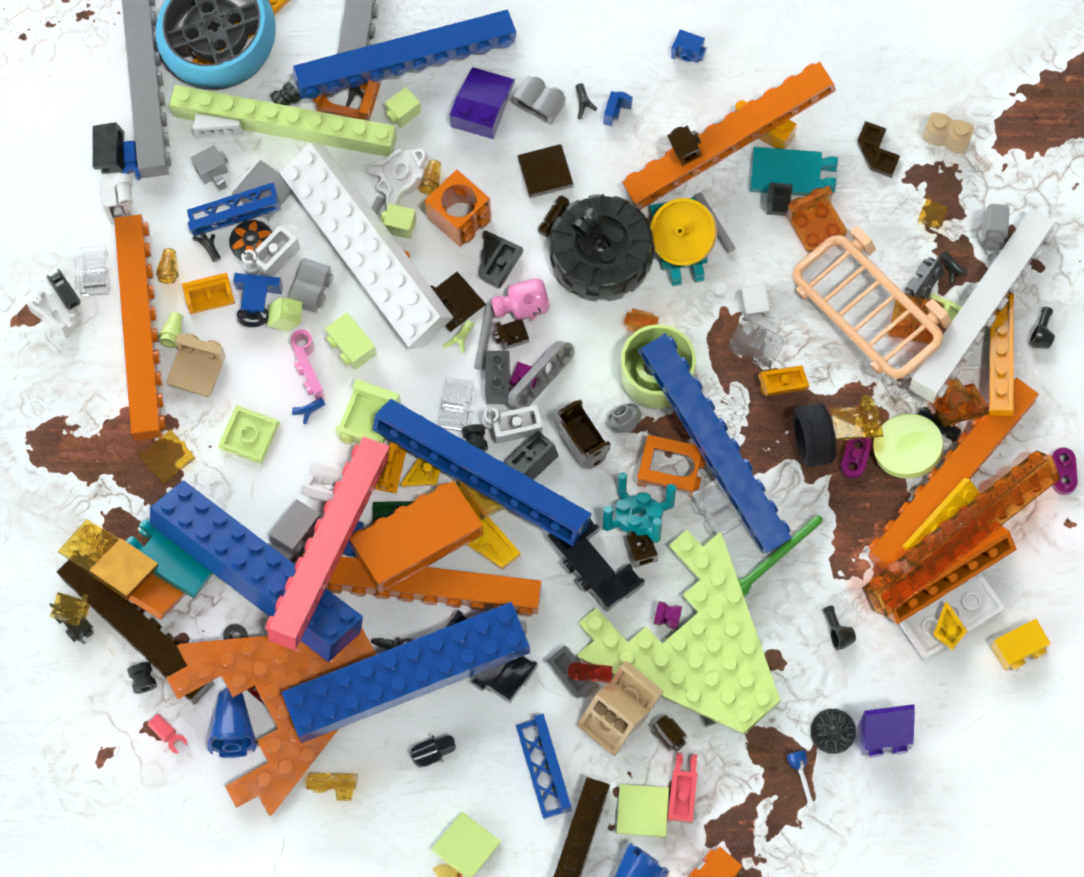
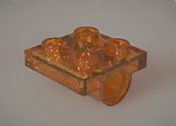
M957 377L954 381L952 379L949 380L947 383L949 388L943 398L938 396L934 404L929 401L943 426L955 425L958 422L978 419L989 414V407L974 383L963 385Z

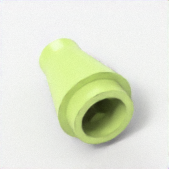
M178 312L170 313L168 320L158 335L160 338L159 342L163 346L169 348L177 347L175 340L178 333L182 334V321L184 318L182 314Z

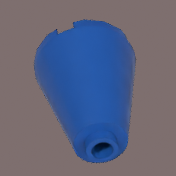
M225 688L218 695L207 749L212 755L213 751L218 752L219 757L222 758L247 756V751L252 749V752L256 750L257 741L243 693L232 698L229 690Z
M630 842L626 847L614 877H667L670 871L665 866L663 868L658 865L659 861Z

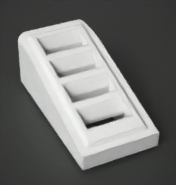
M199 113L196 114L192 127L195 138L242 135L243 133L241 123L238 120Z

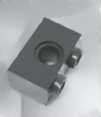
M486 351V404H508V395L510 393V352Z

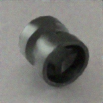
M289 81L283 85L281 90H275L270 94L275 104L289 106L292 103L296 104L301 101L298 91Z
M587 207L582 212L581 219H576L571 226L580 237L589 240L593 236V230L600 228L604 221L595 210Z
M473 424L462 428V435L466 442L484 452L488 450L487 441L484 439L486 434L484 425Z
M150 662L138 663L127 669L129 677L133 679L132 689L135 694L146 693L157 687L156 680L151 675L152 666Z

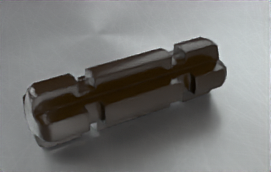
M563 195L557 198L556 204L551 207L544 218V222H541L538 227V232L545 237L550 235L557 217H561L563 211L569 205V199Z

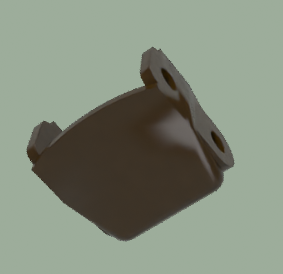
M581 399L570 403L554 415L559 435L582 468H595L606 459V455L611 450V444L609 441L605 442L584 411Z

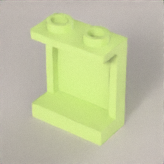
M355 379L352 387V397L340 425H337L335 428L336 435L339 437V440L347 444H352V442L360 444L363 437L384 444L386 438L372 430L375 414L390 399L401 403L400 394Z

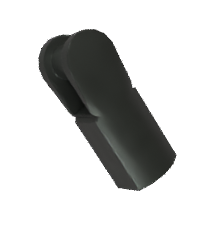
M59 268L55 274L51 276L48 274L46 276L68 310L80 304L81 300ZM61 280L64 281V283L60 284L59 286L55 285Z

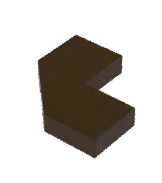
M865 121L858 137L857 145L871 171L892 178L900 155L880 148L887 128Z

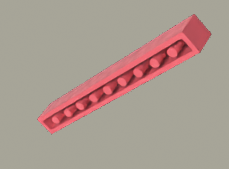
M366 437L362 438L359 445L355 444L351 454L352 460L350 463L347 462L342 472L343 478L341 482H336L333 489L334 496L332 500H327L323 511L325 514L322 519L319 518L314 528L315 534L313 538L309 537L305 545L306 552L303 558L299 557L295 566L296 573L294 577L290 576L285 586L287 591L284 597H279L275 607L277 611L274 617L270 616L266 623L265 629L268 630V641L293 650L297 649L350 540L349 538H351L387 464L389 445Z

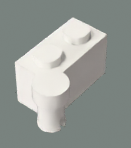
M118 174L106 179V181H100L103 208L111 225L115 224L114 217L133 215L131 205L133 203L131 192L133 183L130 174Z
M280 224L255 250L256 253L253 250L244 251L245 254L242 253L241 258L244 272L246 274L256 275L260 273L262 276L274 277L300 250L298 238Z
M538 405L502 412L500 416L498 411L491 407V410L487 408L482 416V425L487 430H493L496 444L533 436L537 431L542 433L543 430Z

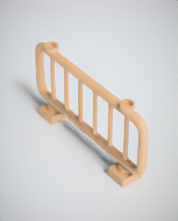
M858 226L850 231L853 237L852 242L840 235L829 237L794 268L793 280L798 286L795 289L803 300L809 297L872 360L870 366L878 375L884 372L889 377L896 379L907 376L942 345L943 333L937 324L939 323L944 329L951 325L952 322L949 314L933 298L925 304L929 312L927 315L861 252L863 250L870 256L876 251L872 239ZM839 244L847 250L845 254L810 284L803 279L802 272L832 246ZM849 255H852L862 266L823 299L812 287ZM866 269L877 281L841 312L837 313L827 301ZM881 283L892 295L858 325L852 328L842 316ZM896 298L907 310L873 340L867 343L857 331ZM911 313L923 325L887 356L882 358L872 346ZM925 328L933 334V341L902 368L894 369L887 363L890 358Z

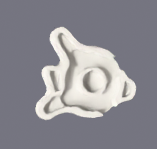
M398 149L391 153L384 161L373 162L367 165V173L369 175L381 177V180L376 185V189L386 194L387 207L388 204L399 206L401 199L419 186L424 177L428 153L423 149Z

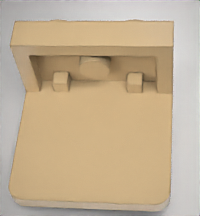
M178 333L175 340L178 352L167 378V383L169 386L209 397L213 392L226 357L223 347L220 343L213 340L206 342L199 340L193 334L186 333V335Z

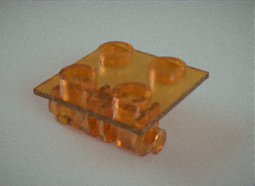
M907 296L926 315L929 313L925 304L930 300ZM896 298L891 323L907 310ZM910 313L888 332V336L906 339L923 324ZM925 328L911 341L930 344L934 336Z

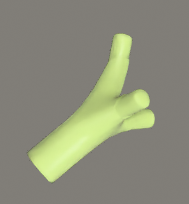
M467 320L459 332L450 341L443 344V348L458 343L461 353H464L466 337L474 327V324Z

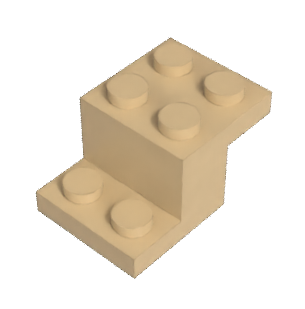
M625 661L613 679L595 695L577 726L615 756L621 750L628 737L645 722L664 691L629 662Z

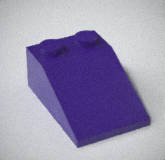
M472 67L456 96L449 115L451 127L494 140L515 79Z
M914 704L865 710L858 724L862 755L876 758L883 756L884 752L893 751L894 755L907 753L908 749H911L914 744Z

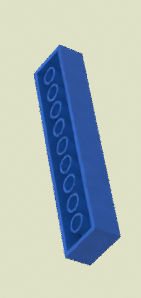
M184 480L150 507V525L269 617H274L277 611L275 610L276 603L279 597H284L287 591L285 590L287 580L290 576L294 577L296 573V565ZM325 589L301 641L326 661L330 662L361 633L363 616L328 589Z
M510 602L282 691V695L301 743H304L530 653V645L514 606Z

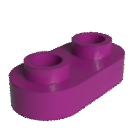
M863 432L851 434L845 448L841 471L850 479L859 478L864 473L871 448V439ZM860 443L863 447L857 449L854 444ZM855 465L857 469L852 471L848 466Z
M1062 447L1055 450L1051 457L1053 489L1056 493L1064 496L1074 492L1078 479L1076 456L1069 448ZM1060 456H1066L1068 461H1062ZM1062 479H1068L1070 484H1064Z

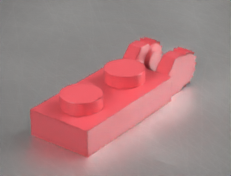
M677 752L675 770H673L668 821L692 823L698 774L696 773L697 755L692 754V757H690V772L680 771L683 756L682 753Z

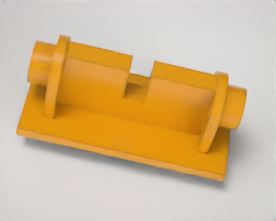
M390 442L387 464L374 489L397 494L407 450L399 448V445L394 442Z

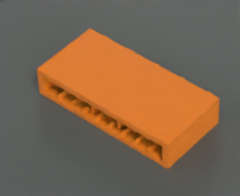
M453 480L448 484H440L435 491L428 495L423 494L419 496L412 504L399 507L394 511V514L387 518H379L369 528L356 531L349 539L353 552L379 593L479 538L484 533L483 524Z

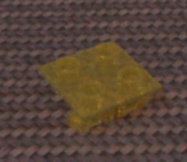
M869 395L862 396L859 406L831 408L836 440L883 437L878 405H874V400Z
M86 519L58 550V553L89 571L119 538Z

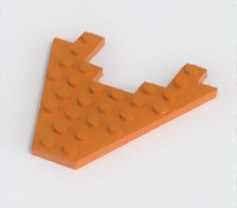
M361 628V633L330 662L326 661L302 641H300L297 649L293 650L268 641V636L183 643L177 645V648L187 667L166 677V680L177 700L220 676L232 698L253 686L255 687L277 727L275 731L256 740L267 763L224 787L236 808L258 796L268 816H271L338 731L337 729L301 743L282 691L377 654L363 628Z

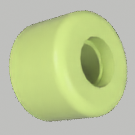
M656 324L643 327L629 337L622 350L621 380L623 387L636 403L647 408L664 409L671 407V404L655 378L648 375L644 370L646 364L638 352L643 346L666 333L668 337L671 336L678 346L676 351L680 357H684L690 365L689 372L693 378L695 377L696 354L694 347L684 333L671 326Z

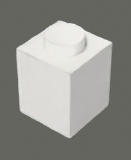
M749 284L742 288L741 302L745 322L768 319L770 309L765 285Z

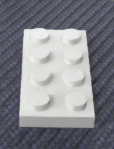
M981 573L899 623L924 661L947 647L933 636L945 602L949 603L968 631L966 635L1005 610L1004 605Z

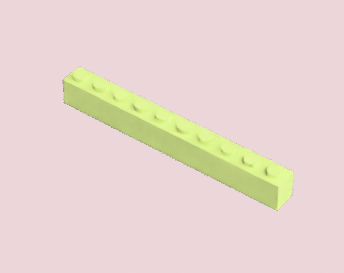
M175 85L169 104L173 117L194 120L196 114L199 113L240 121L243 130L385 157L394 152L397 140L396 128L393 125Z

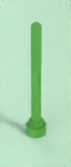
M816 515L749 575L738 579L744 597L750 593L751 585L822 523L823 519L821 516Z

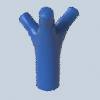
M321 397L305 406L293 407L292 415L304 414L303 424H307L310 415L326 404Z

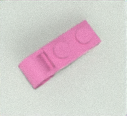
M304 329L296 330L291 336L292 347L298 361L294 365L299 375L304 374L307 380L304 386L309 396L313 394L316 400L321 397L323 399L325 398L323 389L307 358L314 350L311 334ZM301 340L308 341L305 346L297 345Z

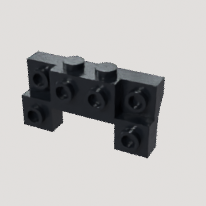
M591 519L587 530L573 546L549 533L547 539L562 556V565L569 574L574 573L578 578L577 583L584 592L589 591L592 596L594 595L607 612L624 598L628 599L645 585V580L639 578L630 563L615 574V571L589 542V539L600 531L598 524H594Z
M458 610L446 627L468 618L463 616V613ZM522 656L510 661L508 665L504 663L469 678L473 680L471 683L479 690L484 691L486 689L489 692L492 691L508 703H511L522 686L526 685L536 671L538 663Z

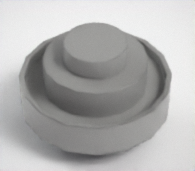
M634 403L622 404L611 412L607 422L613 432L628 433L637 427L642 413Z

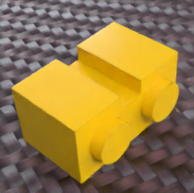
M1035 618L995 639L991 644V648L1005 671L1010 668L1015 671L1027 664L1025 662L1026 659L1033 657L1036 660L1047 654L1046 650L1051 642Z

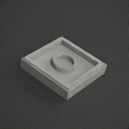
M259 160L232 192V195L273 182L280 205H282L293 191L278 171L262 160ZM271 190L263 192L259 199L271 196ZM247 198L240 200L243 204L252 202ZM275 212L262 215V217L269 221Z

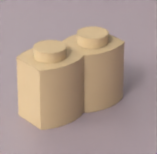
M933 112L930 114L923 139L932 145L945 146L955 153H966L974 127L968 122L952 120L945 114Z

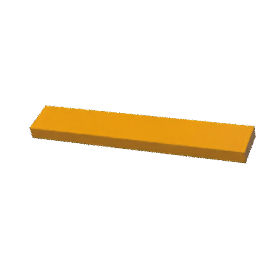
M1009 293L1007 296L1009 300L1002 311L997 310L995 314L997 318L990 328L989 416H1013L1014 294Z

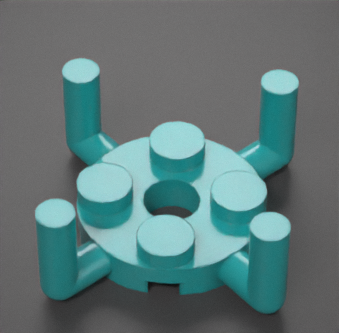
M624 472L619 473L617 495L621 500H618L616 503L615 519H612L613 508L611 506L603 508V529L609 531L619 527L627 533L630 530L636 532V535H648L654 543L660 542L663 512L675 506L676 486L668 484L666 501L658 503L651 498L650 494L645 492L630 496L627 492V474Z

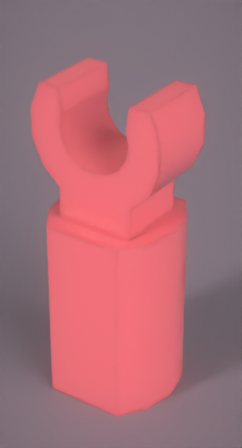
M156 714L148 722V726L163 742H169V748L174 754L179 753L175 748L176 742L182 741L186 746L188 745L186 738L182 735H176V730L161 714Z

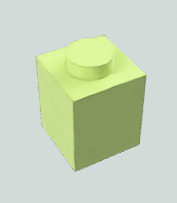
M407 87L385 102L386 117L391 123H396L400 128L421 113L419 100Z
M388 204L387 211H383L381 215L382 223L391 235L411 239L417 220L415 209Z
M281 297L271 303L268 310L267 327L288 332L300 325L302 302Z

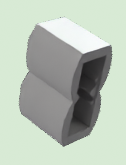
M527 75L513 95V103L520 109L533 114L536 118L551 125L566 104V97L560 89L547 87L541 78Z
M990 204L987 206L982 225L981 246L983 248L997 251L1004 246L1009 227L1010 208L1008 205Z
M304 258L292 286L289 299L302 302V309L316 313L319 307H323L326 295L323 293L326 287L331 286L334 274L331 273V267Z

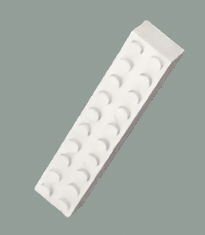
M310 142L280 172L281 176L407 346L413 348L424 347L454 317L325 145Z

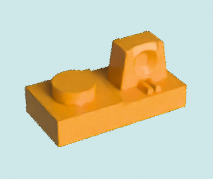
M803 365L763 371L758 375L761 383L760 390L762 395L765 396L805 391L810 387Z

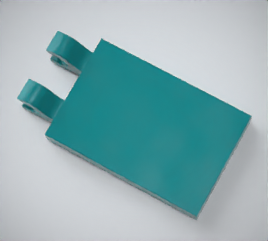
M754 147L750 192L768 193L769 183L772 182L792 184L791 195L819 197V191L835 193L836 178L827 177L820 179L821 170L837 172L838 157L829 156L822 158V152Z
M144 519L139 524L141 528L139 534L150 539L148 543L143 546L132 536L126 542L158 563V568L153 575L195 599L213 576V573L152 527L150 521Z

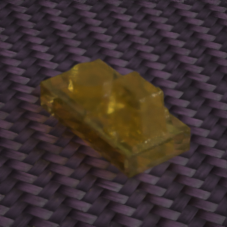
M309 772L306 779V790L324 793L327 790L335 789L337 801H351L353 790L356 789L358 783V773Z

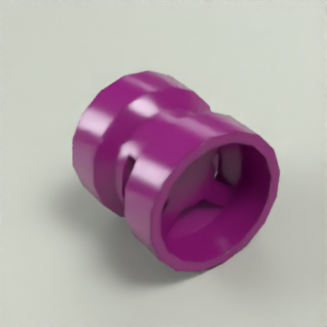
M659 601L654 625L661 626L666 624L671 629L677 630L683 606H668L666 602Z

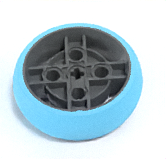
M165 0L159 11L156 23V41L163 61L179 78L199 87L225 88L245 81L263 66L273 48L276 24L270 2L268 0H242L248 4L238 7L230 0ZM186 15L183 26L177 28L182 18ZM255 32L253 39L248 44V46L243 50L247 43L249 34ZM226 47L224 50L218 51L220 48ZM194 54L203 61L215 64L194 63L183 57Z

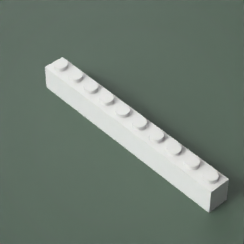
M1033 208L1029 210L953 319L952 324L944 332L942 345L924 361L912 378L909 387L911 391L933 404L938 396L943 398L949 388L947 385L949 380L952 379L954 381L961 371L959 366L962 361L967 363L971 357L973 345L978 346L985 336V333H983L985 328L988 327L990 329L997 318L995 316L997 310L1002 311L1009 300L1007 299L1008 294L1016 292L1020 285L1018 281L1020 277L1027 276L1032 267L1031 261L1033 259L1038 260L1044 248H1042L1044 242L1048 244L1055 234V231L1052 230L1055 224L1054 220Z

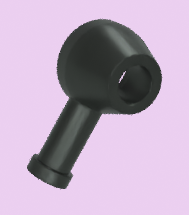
M1042 307L1038 325L1031 335L1029 345L1037 348L1051 347L1055 335L1047 328L1050 316L1053 314L1052 308Z
M834 606L825 607L823 613L826 615L831 628L830 637L834 648L837 651L847 648L856 641L854 629L852 627L840 626Z

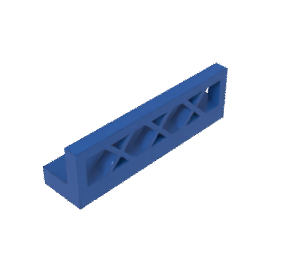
M272 182L187 209L189 231L194 236H199L203 231L205 233L212 232L281 210L275 184ZM271 190V196L259 199L263 192ZM247 198L252 201L237 206L241 199ZM226 205L230 207V209L216 213L219 206ZM200 212L209 214L196 220L194 218V214Z
M542 713L535 715V720L516 725L544 820L571 812L572 807L545 716ZM536 726L539 735L533 743L525 739L522 730ZM539 740L541 741L542 747L537 745ZM527 744L532 746L530 751H528ZM535 748L545 754V759L541 766L531 761L530 756ZM546 763L548 764L549 770L544 768ZM533 767L539 769L536 775ZM542 771L552 778L548 789L538 785L537 779ZM553 786L555 788L556 794L551 792ZM540 790H542L543 792H545V795H544L543 798H542V795H541V791H540ZM548 795L558 799L559 809L546 812L544 802Z

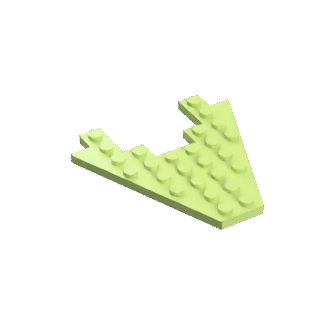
M686 530L669 547L699 579L695 585L683 594V598L694 608L697 614L663 644L647 626L628 642L596 607L578 623L593 642L583 649L577 657L581 661L614 676L620 666L627 661L664 691L661 696L662 698L745 734L781 701L722 534L719 532L702 546Z

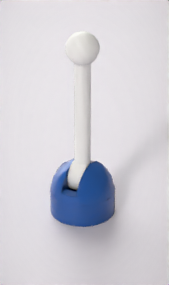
M802 750L787 755L788 763L793 769L799 771L808 801L806 804L807 809L814 810L816 803L812 801L803 770L808 762L806 751Z

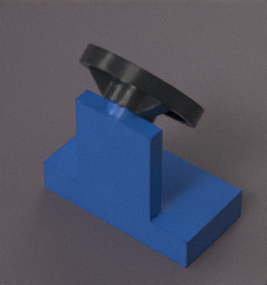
M235 273L233 282L236 290H243L241 309L237 311V321L248 327H258L266 324L269 317L268 310L265 309L267 293L282 294L283 284L281 278ZM260 312H263L266 315V318H264ZM246 318H247V319H250V320H256V319H257V320H259V321H257V322H249V321H245V320H243V319H246Z

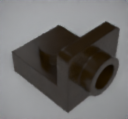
M515 320L501 325L500 321L495 322L494 339L496 344L501 343L503 351L530 342L523 320Z

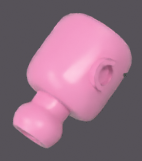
M539 278L514 283L508 289L509 296H495L491 299L495 316L498 318L513 312L517 320L531 318L533 321L537 316L545 314L550 309L544 282Z

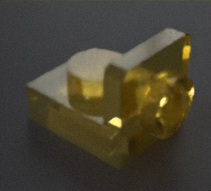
M57 592L50 617L78 625L81 618H86L90 608V605L86 604L88 595L83 594L82 598L78 599Z

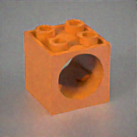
M457 169L425 199L427 219L459 247L464 243H469L475 237V232L481 227H486L492 219L490 198ZM457 203H466L474 207L470 214L462 217H455L447 213V209Z

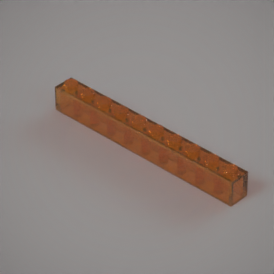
M1037 450L1029 454L1021 463L1013 467L1002 478L995 481L983 493L977 495L974 500L961 508L950 519L943 522L931 534L925 536L922 541L909 549L898 560L891 563L879 575L872 578L870 582L862 587L871 610L884 617H888L1060 480L1053 457Z

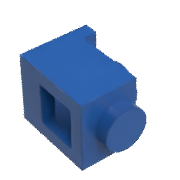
M680 29L671 48V58L676 59V56L686 62L698 63L699 60L704 59L707 48L704 47L705 38Z

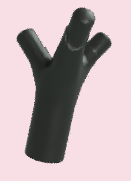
M583 83L575 86L579 98L578 119L582 118L586 107H590L594 111L597 110V107L588 98Z
M360 86L350 87L348 101L345 104L347 107H350L356 95L363 99L364 94Z
M203 231L201 232L202 238L192 237V240L199 242L207 250L213 262L221 259L214 245L215 234H211L209 239Z
M944 251L940 255L949 269L950 283H954L956 273L962 276L966 275L967 269L959 266L948 251Z

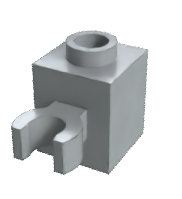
M213 145L191 157L193 167L204 185L214 181L219 191L227 187L222 175L228 172L226 163L229 161L223 150L219 152L216 146Z

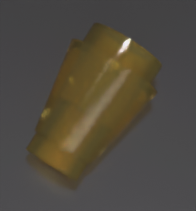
M429 160L425 167L424 177L418 186L420 192L430 195L440 186L442 164L439 161Z
M172 248L164 249L160 258L156 276L161 283L172 284L179 277L176 250Z

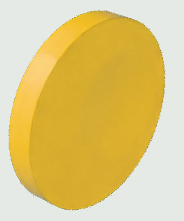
M678 198L665 203L655 213L650 226L654 236L656 253L668 263L678 266L694 265L705 259L712 251L717 239V224L711 211L704 204L689 198Z

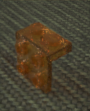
M829 186L823 189L821 187L816 188L804 198H795L787 207L786 217L807 252H812L831 236H846L847 234L845 225L831 203L833 192Z

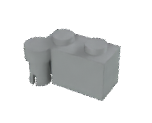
M296 500L269 534L271 544L269 542L268 544L293 563L298 553L301 554L305 550L309 537L314 536V528L317 520L320 518V513L301 501Z

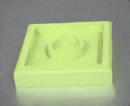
M236 405L218 448L262 465L279 428L280 421Z
M620 784L616 834L666 838L669 787Z
M461 812L432 847L431 851L464 877H474L499 847L501 841L465 813Z

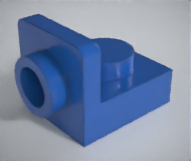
M611 91L604 112L603 124L612 126L614 119H619L621 108L631 110L633 97L623 91Z

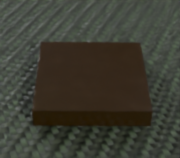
M562 144L518 155L529 198L573 187Z

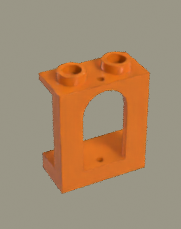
M368 80V82L360 85V89L365 91L360 109L331 103L327 99L326 93L314 98L313 102L316 104L318 112L370 121L381 81L374 82Z
M647 435L637 478V486L646 488L648 483L667 488L668 484H674L676 490L689 492V497L693 498L694 491H699L702 477L697 476L699 468L704 469L705 459L696 445ZM655 449L690 457L695 464L694 471L686 477L650 470Z

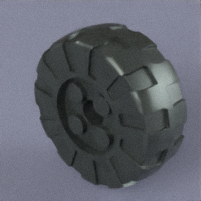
M604 194L589 195L586 199L576 200L568 205L562 216H558L554 222L549 239L551 265L561 284L571 293L575 292L581 295L583 299L595 302L597 300H617L623 298L624 294L635 291L649 273L655 253L653 232L642 211L639 208H634L624 198L604 196ZM587 207L595 210L604 221L600 228L593 230V236L589 240L580 237L571 226L576 219H581L582 212Z

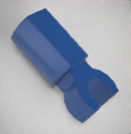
M134 140L124 141L122 143L123 165L125 166L123 174L135 173L137 180H140L141 175L138 170L136 142Z

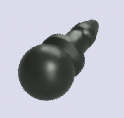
M396 637L394 641L391 639L374 638L371 640V643L381 648L392 649L413 641V639L404 638L401 640L400 637Z

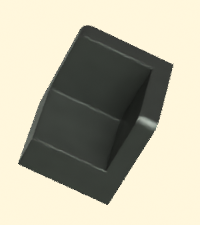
M769 183L767 215L789 216L792 184Z

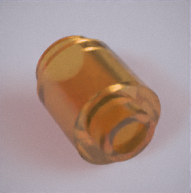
M632 308V312L626 313L624 325L628 326L627 331L636 332L643 327L658 324L659 316H654L652 312Z

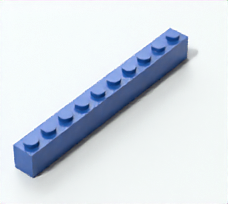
M507 9L293 65V78L301 100L306 98L314 99L328 92L336 93L343 88L358 87L368 82V80L378 82L392 75L400 76L411 70H423L430 65H442L449 60L464 59L475 53H487L494 48L509 47L515 43L517 31Z
M665 333L640 348L638 352L762 554L769 553L791 539L789 534L791 532L790 527L784 520H780L776 513L778 512L777 506L771 499L768 500L764 494L766 489L759 479H755L751 473L753 468L746 458L743 460L739 453L741 450L739 444L734 438L731 439L726 432L728 430L726 423L722 418L718 419L714 412L715 406L709 397L705 398L702 393V384L697 377L693 378L689 372L690 365L684 357H680L676 351L678 346L671 336L668 337Z
M390 399L375 414L372 429L374 432L573 546L587 530L592 513L445 430L443 427L431 422L422 415L410 410L403 404Z

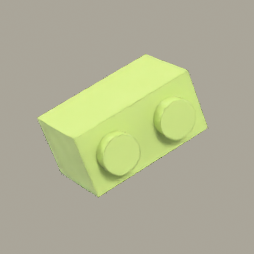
M348 312L325 328L327 334L325 340L332 349H338L341 353L339 357L346 366L351 365L356 370L377 355L375 345Z

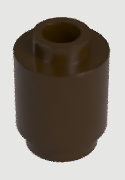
M664 715L652 726V729L655 731L654 735L669 752L673 749L677 752L687 744L685 741L687 734L673 718Z

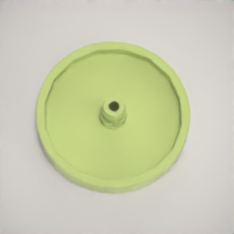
M903 414L889 419L878 429L874 438L873 448L876 461L885 472L898 478L910 479L923 476L936 467L943 454V440L938 427L928 418L916 414Z

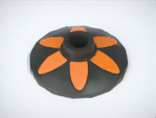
M246 220L238 224L232 230L229 238L230 249L233 255L242 261L241 256L242 253L245 254L244 251L253 250L256 253L255 250L272 234V230L264 222L258 220ZM255 236L253 240H247V237Z

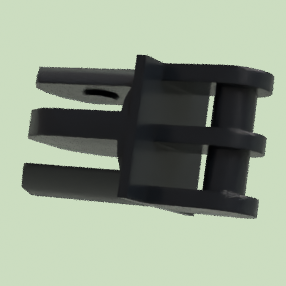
M432 735L431 739L419 743L412 748L411 757L414 764L422 768L439 761L443 763L442 756L456 749L455 740L449 735L435 740Z

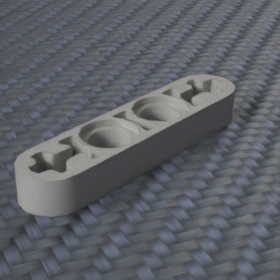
M557 341L510 391L508 395L509 406L515 409L529 407L572 360L575 351L574 346L565 341ZM551 362V369L547 373L546 366ZM536 377L537 384L535 388L532 389L531 383L532 380Z

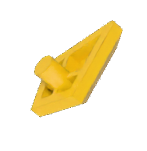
M418 458L402 481L401 487L437 485L441 470Z
M945 602L933 636L950 650H953L968 631L949 603Z

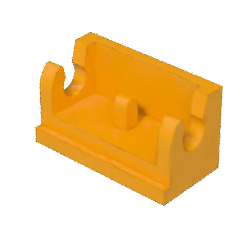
M227 273L182 283L190 315L235 304Z

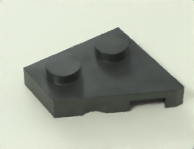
M485 230L483 232L484 245L481 252L482 264L480 265L479 276L481 280L501 288L524 250L521 246Z

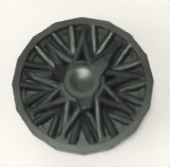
M826 709L814 717L810 726V736L819 750L828 754H839L852 746L856 737V726L853 719L846 712L839 709Z

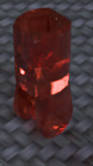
M574 662L569 665L567 673L572 680L611 683L613 666Z

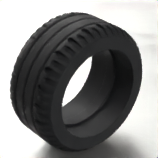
M818 402L797 407L793 413V427L802 462L808 467L832 463L837 455V446L833 423L827 407Z

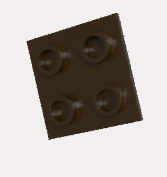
M458 271L437 287L430 286L454 317L445 325L449 332H452L486 306V303Z

